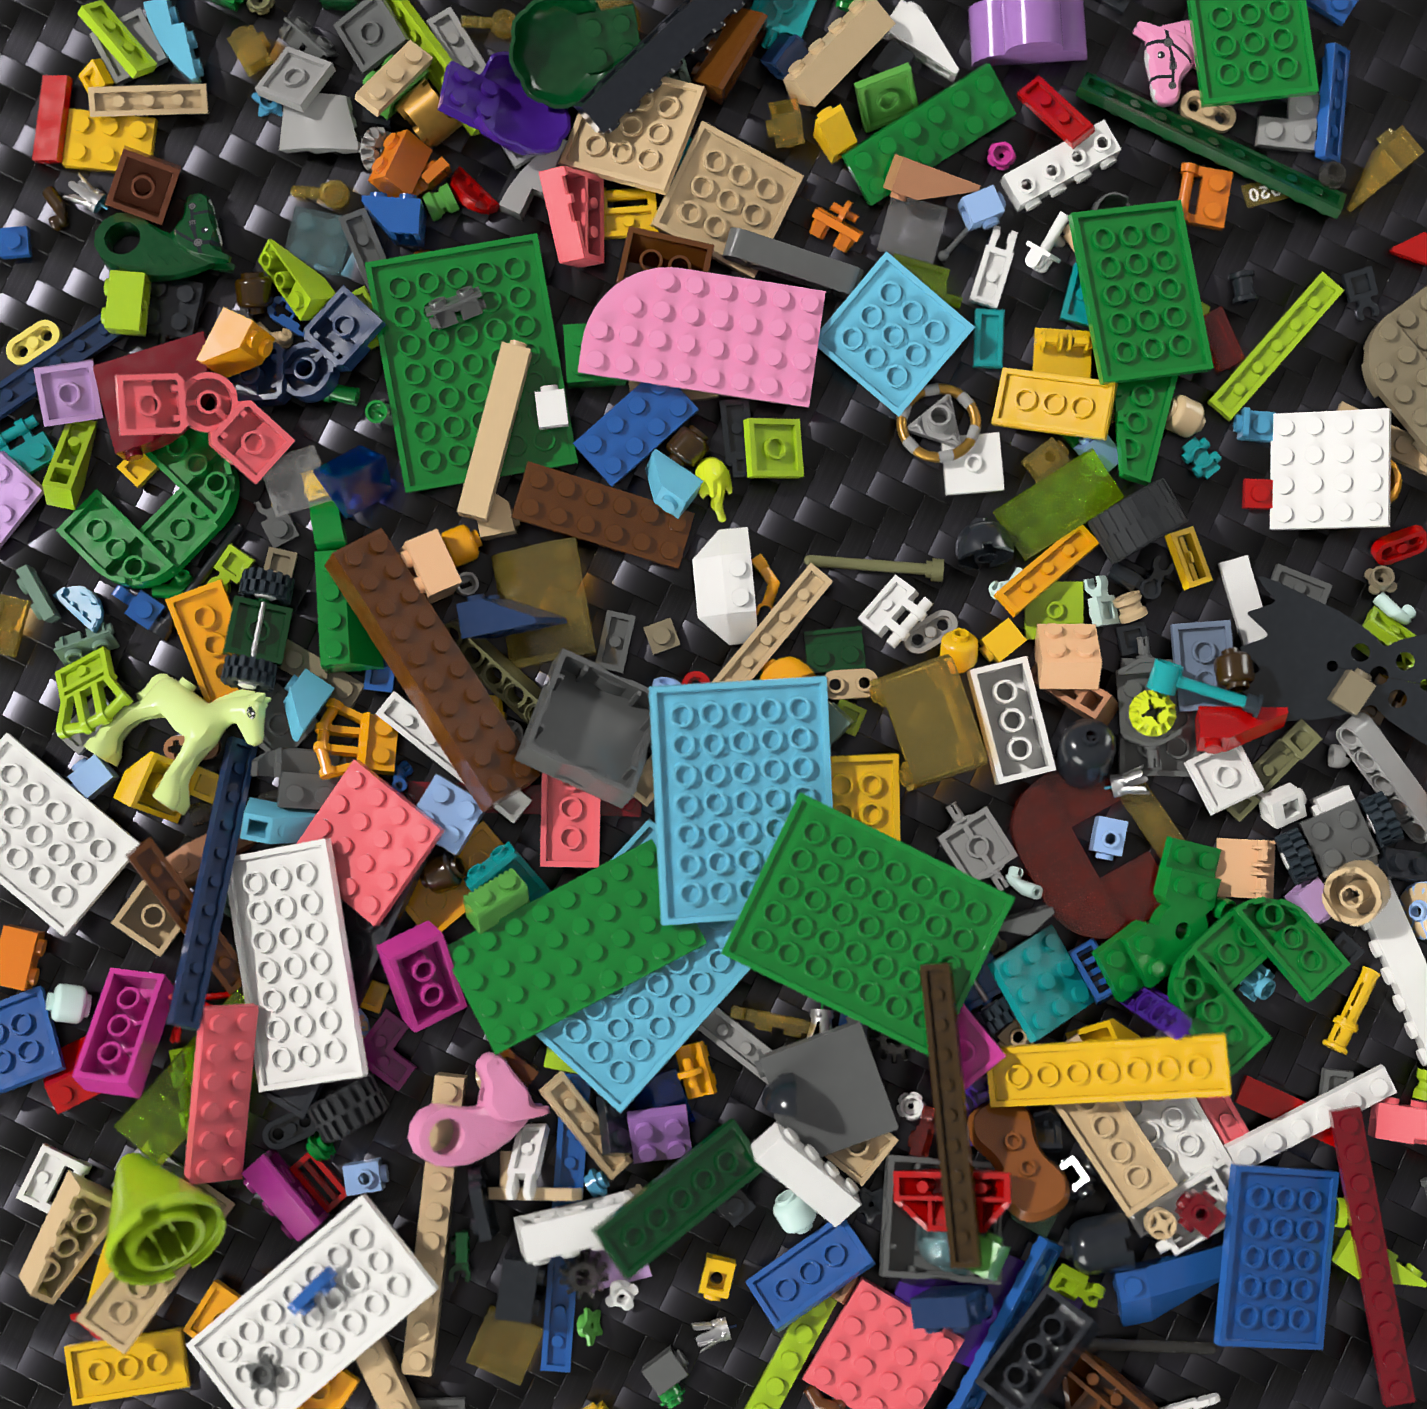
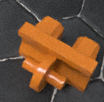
M849 200L845 203L844 207L833 202L830 210L837 213L838 217L820 207L816 208L812 215L815 219L812 222L809 233L823 240L830 227L840 233L833 246L844 253H847L855 241L858 242L864 234L863 231L844 221L847 219L855 224L859 217L850 211L853 203Z

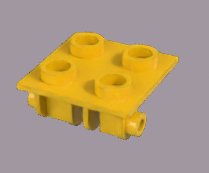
M1035 328L1032 371L1090 378L1093 349L1090 331Z

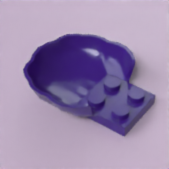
M501 51L492 54L480 75L452 60L446 66L437 108L438 111L474 129H478L484 136L520 155H547L556 152L561 146L562 140L568 136L571 129V121L567 108L554 109L528 97L521 86L520 79L514 73L509 62V52Z

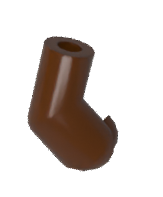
M813 1385L804 1389V1393L814 1409L847 1408L845 1402L841 1399L836 1400L834 1398L829 1400L824 1398L821 1391Z

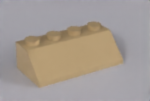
M854 0L849 5L847 14L843 18L840 17L832 22L828 27L829 32L822 39H817L809 46V53L802 60L795 61L789 67V74L783 81L793 103L816 107L896 24L877 0Z

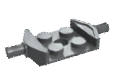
M1138 637L1139 656H1136V660L1115 671L1121 739L1142 746L1144 750H1147L1148 768L1161 767L1158 751L1160 745L1182 734V729L1179 728L1176 693L1175 696L1169 695V698L1176 704L1177 717L1172 728L1165 734L1155 737L1143 735L1130 722L1129 707L1132 700L1144 690H1151L1146 685L1155 658L1150 655L1149 637ZM1153 708L1141 716H1152L1157 722V715L1164 709Z

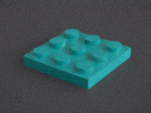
M1052 924L1039 930L987 964L1030 1043L1039 1040L1095 1002Z

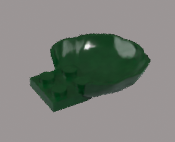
M533 0L512 21L509 62L514 73L520 79L521 86L528 97L554 109L572 107L641 42L634 4L600 9L595 0Z

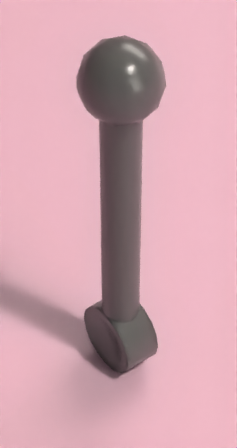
M967 227L946 250L939 252L938 258L941 261H947L949 254L970 232Z

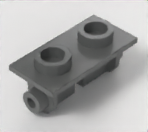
M300 16L284 18L289 25H283L279 33L282 35L281 39L292 48L300 51L303 45L307 47L304 50L305 53L328 61V57L339 56L332 48L334 46L333 43L326 37L318 36L311 30L312 25Z
M466 286L456 291L457 295L447 299L442 296L431 300L429 306L424 307L427 317L434 316L429 318L432 329L439 328V330L458 323L455 315L457 311L461 312L463 320L483 314L482 310L487 309L483 298L477 300L478 297L482 296L479 286L475 288Z

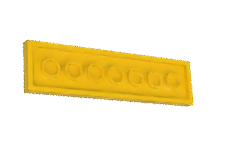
M1226 1033L1185 1035L1177 1040L1166 1036L999 1046L1007 1056L987 1072L990 1108L1231 1096L1232 1094Z

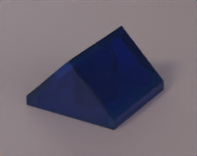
M361 445L313 470L314 475L346 519L393 492L385 456Z

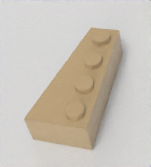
M68 1170L19 1274V1278L31 1296L54 1305L107 1235L113 1196L112 1190Z

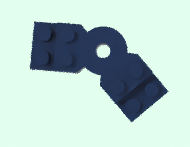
M343 285L304 328V340L306 342L298 343L288 351L277 342H274L272 352L265 358L262 365L227 379L235 387L238 401L251 400L258 407L285 405L292 397L307 403L321 401L328 397L336 388L340 372L352 371L371 350L368 344L387 324ZM312 366L311 373L304 376L306 369Z

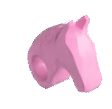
M487 1052L475 1064L477 1074L481 1079L478 1104L467 1107L432 1103L420 1109L410 1122L408 1140L416 1155L435 1166L468 1165L500 1149L522 1129L529 1119L549 1114L550 1107L542 1105V1103H534L527 1087L514 1073L507 1061L500 1054L495 1055L494 1052ZM449 1118L453 1126L452 1139L442 1150L433 1151L429 1141L430 1131L438 1121Z

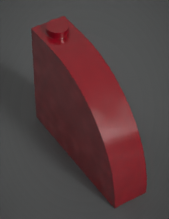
M203 331L92 366L114 451L122 459L127 461L139 460L144 457L143 454L172 443L190 427L187 426L180 434L119 436L115 376L178 373L186 381L199 373H214L197 360L208 338ZM204 394L201 397L200 404L203 409L210 395Z

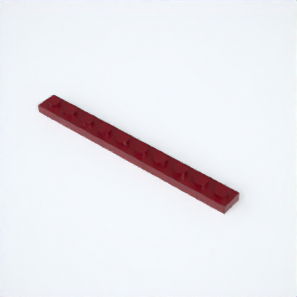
M1354 1105L1328 1110L1382 1402L1385 1407L1415 1402L1361 1107Z

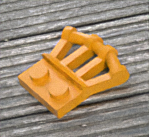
M329 698L326 703L327 709L320 722L315 725L317 742L313 744V752L316 753L321 768L319 770L320 778L326 780L342 776L352 763L332 766L329 755L356 757L357 760H360L374 773L394 776L398 731L377 715L370 714V712L360 713L345 706L335 698ZM339 714L360 724V728L332 725V722L336 715ZM329 736L359 738L358 747L330 744Z

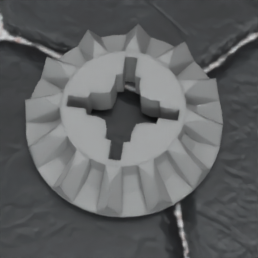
M384 127L368 129L361 141V160L366 170L370 173L373 171V163L380 157L384 149L383 143L385 139L391 134L386 132Z

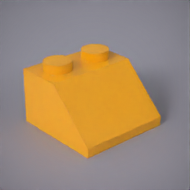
M224 307L197 360L214 373L228 378L262 365L265 358L272 352L275 338L253 320Z

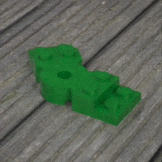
M1167 836L1153 891L1157 902L1161 905L1153 912L1149 922L1134 920L1091 952L1116 1001L1124 1002L1142 987L1152 988L1171 973L1172 967L1180 954L1208 929L1205 914L1215 907L1221 879L1215 878L1221 849Z

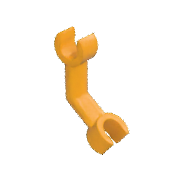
M761 553L751 561L768 585L762 603L756 607V616L759 614L762 606L769 607L770 611L773 609L780 586L778 578Z

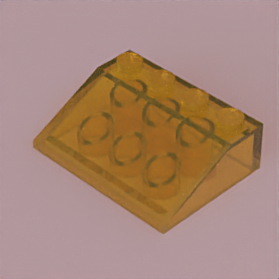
M576 537L548 541L491 555L498 595H501V599H513L566 617L567 624L506 636L509 660L517 668L552 663L562 648L581 657L597 655Z

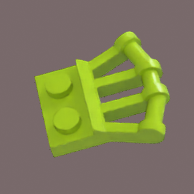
M104 646L55 672L60 697L56 733L60 739L70 738L73 734L80 733L89 735L99 725L105 726L111 723L113 717L125 705L129 707L134 702L116 681L118 676L114 672L110 651ZM109 686L117 696L108 706L104 693V687ZM92 694L96 714L90 717L86 697ZM75 703L79 722L71 723Z

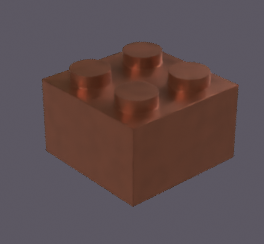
M124 146L105 205L162 225L181 166Z

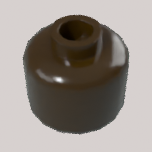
M264 271L241 273V278L235 281L237 305L242 309H248V314L266 313L265 307L271 306L274 302L272 279L264 276Z
M690 425L689 428L681 426L666 444V448L670 453L669 458L682 467L685 465L688 468H695L709 451V446L706 443L709 438L693 425Z
M1236 647L1222 650L1221 655L1213 662L1217 685L1222 689L1240 693L1250 688L1249 685L1255 680L1251 656L1246 652L1239 651Z
M449 851L429 857L420 876L421 883L425 888L429 887L436 894L457 888L461 885L466 874L464 863L458 855H454Z

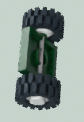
M254 567L244 569L238 592L239 596L235 595L233 598L222 654L227 655L220 680L223 684L229 685L232 688L237 687L238 690H253L262 693L273 692L277 670L283 661L293 611L292 608L287 607V605L291 604L295 584L294 579L290 578L289 575H283L279 571L273 572L272 569L264 570L263 568L255 569Z

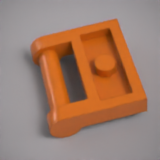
M1182 163L1180 170L1182 181L1178 200L1182 202L1186 225L1222 231L1233 172L1202 167L1194 163ZM1194 177L1201 178L1196 212L1191 214L1188 212L1193 179Z

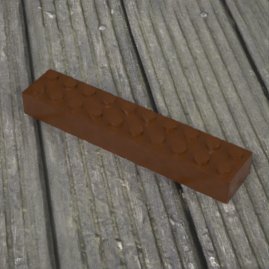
M380 528L333 552L324 566L483 813L530 786L540 776L538 770L515 760L520 742L424 593L420 594L413 580L414 577L383 529Z

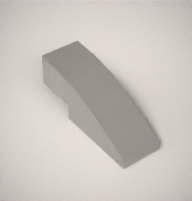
M562 140V144L556 152L547 155H537L521 170L499 203L501 212L522 221L534 196L545 200L539 172L560 167L559 160L567 144L566 140Z

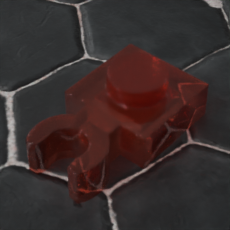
M923 1106L919 1126L917 1125L916 1130H912L908 1140V1147L911 1148L910 1155L928 1157L935 1131L933 1127L936 1122L933 1107Z

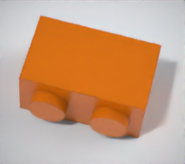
M406 129L396 133L393 132L387 136L383 143L384 149L380 157L373 163V171L368 179L378 190L388 194L387 197H399V194L404 193L412 194L433 151L411 131Z
M13 924L3 925L0 937V986L26 991L32 989V985L35 986L37 984L40 969L37 968L39 956L42 957L47 946V940L44 939L45 932Z

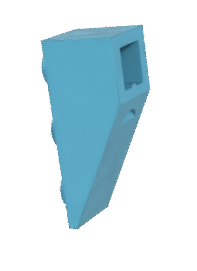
M250 797L244 811L240 839L266 844L297 843L319 810L277 807V802Z

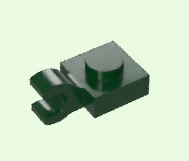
M459 1228L456 1236H451L450 1251L451 1255H456V1264L451 1267L448 1278L450 1282H454L455 1272L461 1270L465 1273V1282H469L472 1277L470 1268V1228Z

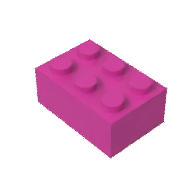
M429 920L376 946L401 1019L414 1033L467 1007L461 986L452 971L454 966L444 936Z

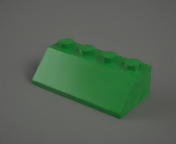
M337 550L315 552L320 666L325 673L384 669L383 656L324 566L332 553Z

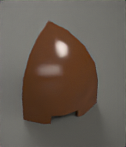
M512 1047L500 1053L514 1073L528 1088L541 1069Z

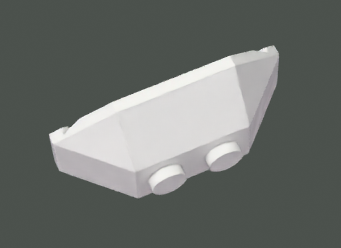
M748 527L722 529L715 533L692 560L697 615L700 621L721 637L728 645L744 644L757 628Z

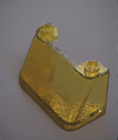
M949 654L869 681L871 685L869 692L873 702L878 703L881 707L886 706L905 759V762L901 764V770L898 771V776L901 784L906 787L908 792L987 764V754L958 670Z

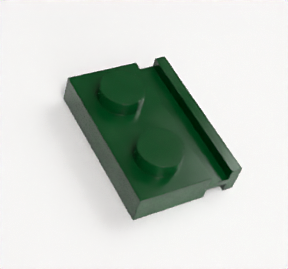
M862 626L803 632L806 663L814 674L833 670L866 668Z

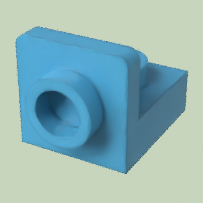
M1248 407L1242 408L1238 415L1234 416L1233 431L1237 432V440L1271 443L1273 441V417L1276 412L1253 411Z

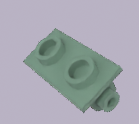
M102 622L97 633L87 628L85 629L87 635L85 638L82 637L80 631L59 637V641L55 642L56 648H54V652L64 666H67L102 646L109 651L119 648L120 645L113 636L115 633L113 625Z

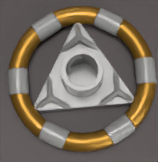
M944 383L925 385L899 417L896 416L897 432L902 444L911 454L928 462L944 463L962 457L977 442L981 431V417L975 401L960 388ZM945 394L943 398L907 427V420L912 406L918 400L927 396ZM951 396L960 402L970 416V427L963 443L960 440ZM909 433L955 448L932 452L920 447Z

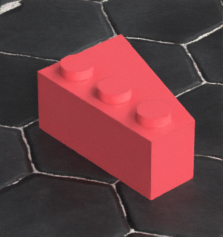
M567 166L540 171L539 176L559 263L576 268L604 263V179L595 174Z
M1388 1097L1371 1106L1368 1127L1369 1136L1396 1142L1427 1145V1102L1411 1100V1104L1407 1105L1400 1104V1098Z

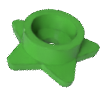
M584 1308V1313L577 1320V1332L580 1337L586 1338L589 1347L593 1346L596 1336L603 1334L600 1326L601 1311L595 1310L592 1312L589 1308Z

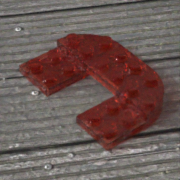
M1050 771L1028 785L1015 803L1012 820L1010 821V835L1014 850L1020 857L1033 883L1042 887L1043 901L1047 906L1053 907L1054 914L1052 917L1071 932L1099 939L1113 937L1134 920L1146 921L1151 918L1153 912L1161 904L1157 902L1153 894L1159 868L1150 851L1139 855L1099 878L1071 828L1121 800L1119 797H1114L1112 788L1104 789L1105 786L1111 785L1109 778L1094 785L1091 789H1078L1066 784V780L1058 771Z

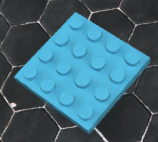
M886 251L820 329L818 348L899 417L975 327Z

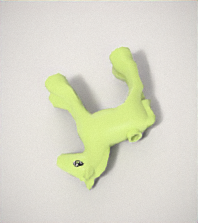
M157 674L151 678L143 690L136 693L139 701L132 703L129 707L125 705L113 717L111 723L105 726L102 725L96 735L89 738L83 746L102 760L118 767L122 758L123 741L131 730L144 721L166 718L173 729L184 736L185 741L179 754L166 771L152 796L173 811L176 810L185 816L191 806L188 786L190 778L199 763L217 746L223 733L230 725H238L247 744L258 746L263 743L267 703L272 700V698L266 697L265 693H255L253 690L241 689L233 691V693L228 695L225 694L208 703L194 693L196 686L182 677L177 681L173 677H169L168 674Z

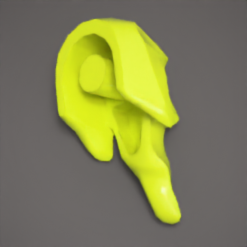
M706 457L698 463L695 470V476L703 480L698 493L702 499L709 494L712 499L711 508L714 509L718 520L725 522L727 520L723 510L725 489L728 494H731L733 489L730 473L720 459Z

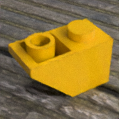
M841 104L835 108H832V106L826 107L817 114L818 118L815 120L813 136L831 164L842 158L841 154L856 146L858 142Z

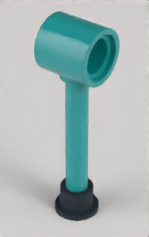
M1155 658L1146 685L1147 688L1170 696H1175L1176 690L1182 688L1243 707L1242 711L1252 713L1255 718L1258 716L1263 702V695L1260 694L1257 697L1247 694V696L1183 677V666Z

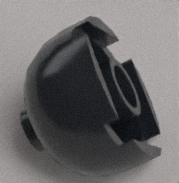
M987 518L972 520L971 524L959 533L955 543L958 565L966 570H980L977 564L990 563V569L1007 563L1014 557V545L1009 531L1003 525L995 521H989Z

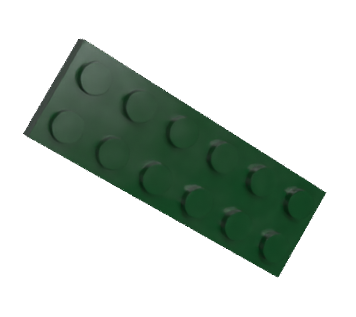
M730 1118L591 1231L622 1276L629 1280L761 1173L764 1168L755 1161L751 1143L736 1121Z

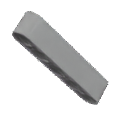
M1359 712L1357 716L1352 715L1337 729L1336 738L1375 792L1383 791L1384 795H1386L1388 802H1390L1393 811L1396 813L1400 826L1409 838L1420 844L1427 842V793L1374 721L1363 712Z

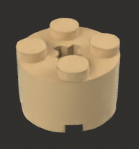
M1354 860L1339 867L1326 879L1322 893L1323 905L1328 914L1338 922L1342 921L1352 926H1360L1371 921L1386 907L1391 898L1390 885L1386 875L1370 860ZM1352 890H1357L1359 894L1355 895Z

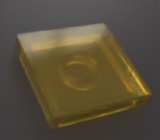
M490 1305L466 1362L520 1386L543 1334V1328L532 1323L525 1324L495 1319L496 1307Z

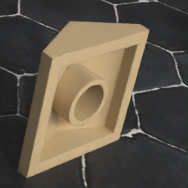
M889 1132L831 1153L825 1157L863 1186L899 1139Z

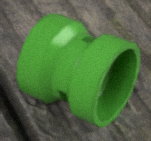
M448 183L440 186L437 193L427 192L421 195L433 222L441 219L442 215L447 211L454 213L460 210Z

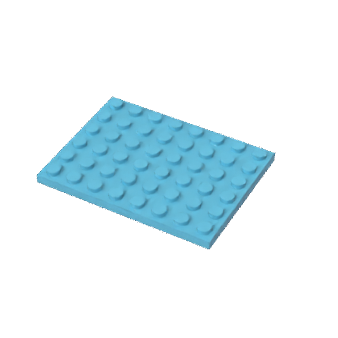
M827 676L649 686L660 919L662 925L737 920L799 792L833 808Z
M649 818L612 859L650 839L653 840L657 847L656 824ZM737 920L697 923L707 944L535 1035L618 1112L622 1113L751 970V968L721 954Z

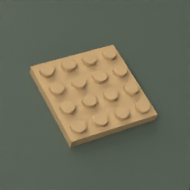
M663 77L661 79V86L651 94L647 92L640 99L641 105L630 114L626 112L619 119L620 125L609 134L607 132L604 134L596 133L581 114L578 113L559 160V165L592 173L605 180L667 195L706 96L705 86Z
M701 121L674 175L668 193L664 196L650 226L664 234L714 244L713 260L749 279H754L758 270L728 261L722 257L730 228H741L774 239L804 175L710 124Z

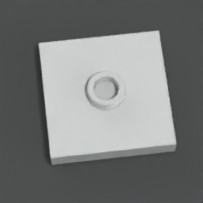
M999 432L979 434L977 442L965 455L954 461L943 463L946 496L1004 491ZM959 435L961 443H963L966 435ZM941 443L942 451L955 448Z
M1242 745L1227 752L1217 754L1205 752L1184 763L1210 815L1265 790Z

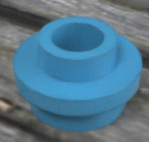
M593 1168L589 1170L588 1175L584 1176L586 1188L594 1198L599 1195L601 1197L607 1195V1188L610 1185L603 1171L598 1172Z

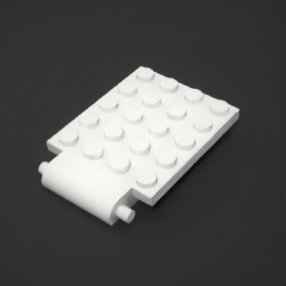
M1196 1097L1123 1101L1178 1185L1128 1218L1138 1236L1141 1238L1148 1234L1143 1220L1146 1212L1153 1207L1165 1208L1173 1214L1177 1222L1181 1217L1174 1212L1178 1207L1176 1206V1201L1185 1191L1190 1192L1192 1188L1199 1193L1203 1190L1207 1191L1218 1201L1214 1206L1226 1215L1228 1195L1226 1188L1229 1185L1230 1164L1234 1163ZM1225 1218L1210 1236L1224 1229ZM1177 1222V1230L1174 1235L1169 1239L1155 1243V1246L1160 1254L1171 1250L1175 1256H1178L1207 1238L1196 1229L1191 1234Z

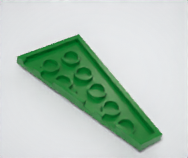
M1178 375L1117 383L1114 415L1120 478L1144 486L1151 483Z

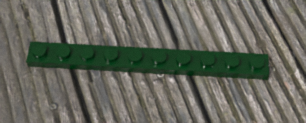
M1086 72L1075 96L1082 98L1085 102L1099 106L1114 116L1122 117L1139 128L1156 133L1167 141L1175 142L1192 153L1200 154L1212 160L1217 165L1234 170L1245 178L1253 179L1270 190L1278 191L1291 197L1295 202L1303 203L1316 209L1319 213L1329 215L1335 219L1338 218L1343 209L1347 194L1098 76Z

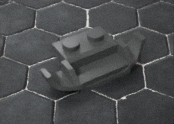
M280 747L267 751L252 760L251 776H273L279 778L277 807L320 810L342 778V776L322 780L319 775V770L321 769L319 761L313 749ZM329 755L332 766L350 763L355 760L352 757Z

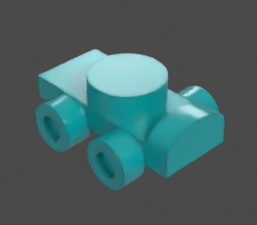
M1194 437L1181 448L1184 452L1181 458L1186 464L1192 463L1194 466L1192 471L1198 478L1203 475L1207 480L1221 468L1217 463L1222 458L1216 451L1211 454L1207 452L1211 445L1206 438L1203 437L1198 441Z

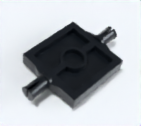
M186 278L151 282L146 332L152 333L159 338L157 346L170 342V340L173 341L196 334L207 287L204 283L189 281Z

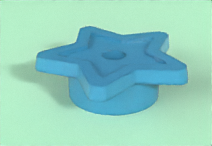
M257 93L252 94V98L259 104V117H264L269 113L280 117L283 116L282 104L274 101L268 103V99L258 96Z

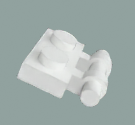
M895 574L858 619L880 638L888 630L892 631L893 634L886 642L895 649L901 641L905 642L910 636L909 632L918 621L922 622L927 617L926 612L933 604L924 597L916 605L913 601L919 593ZM905 610L910 612L900 625L896 623Z

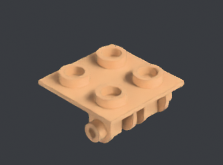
M1217 838L1216 848L1221 849L1215 878L1221 879L1217 897H1265L1273 899L1275 841Z

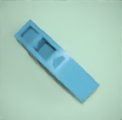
M170 0L143 2L151 28L167 56L189 82L201 84L200 76H204V71L200 58L195 59L193 49L198 48L196 37L193 31L187 29L184 22L180 23L176 6H171Z

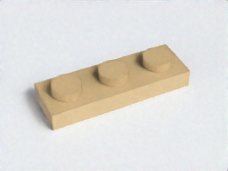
M409 40L356 92L355 100L378 117L431 65L433 57L412 40Z

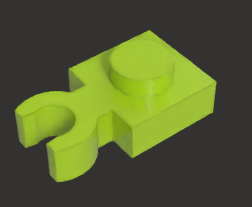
M229 544L213 567L220 572L219 575L211 578L207 584L222 579L229 594L231 591V581L240 584L244 569L251 568L256 560L235 545Z
M1063 1263L1049 1282V1287L1055 1292L1073 1301L1080 1297L1088 1306L1095 1308L1098 1299H1103L1105 1287L1097 1283H1088L1089 1276Z

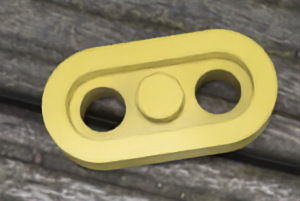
M38 321L8 342L6 347L7 357L11 362L22 367L61 341L62 332L52 321ZM47 332H51L52 338L49 341H44V335ZM23 348H27V355L25 357H20V350Z

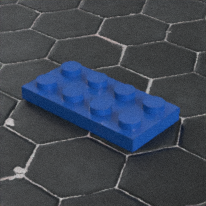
M640 383L580 436L573 445L613 488L647 458L655 448L657 449L679 427L694 416L699 409L680 388Z
M845 1219L837 1227L828 1222L745 1282L775 1330L780 1332L876 1263Z

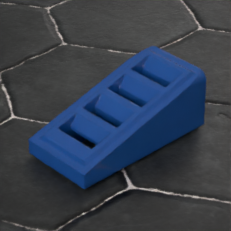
M1092 938L1068 951V954L1090 991L1096 1006H1099L1114 998L1110 988L1101 993L1098 992V988L1107 984L1104 977L1094 983L1091 978L1102 973L1099 967L1089 972L1085 970L1086 967L1096 962L1094 957L1091 956L1082 962L1079 959L1080 956L1099 947L1095 939Z

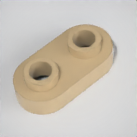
M1198 90L1187 92L1179 103V112L1182 117L1218 134L1229 131L1236 121V112L1231 105L1202 108ZM1189 104H1195L1198 107V111H1191ZM1215 116L1223 117L1224 123H1217Z
M869 669L833 670L824 675L827 676L828 699L831 700L868 698L877 691L879 686L877 675ZM861 678L869 680L870 685L868 688L860 687L859 680ZM836 679L840 682L841 687L839 690L831 689L830 682Z

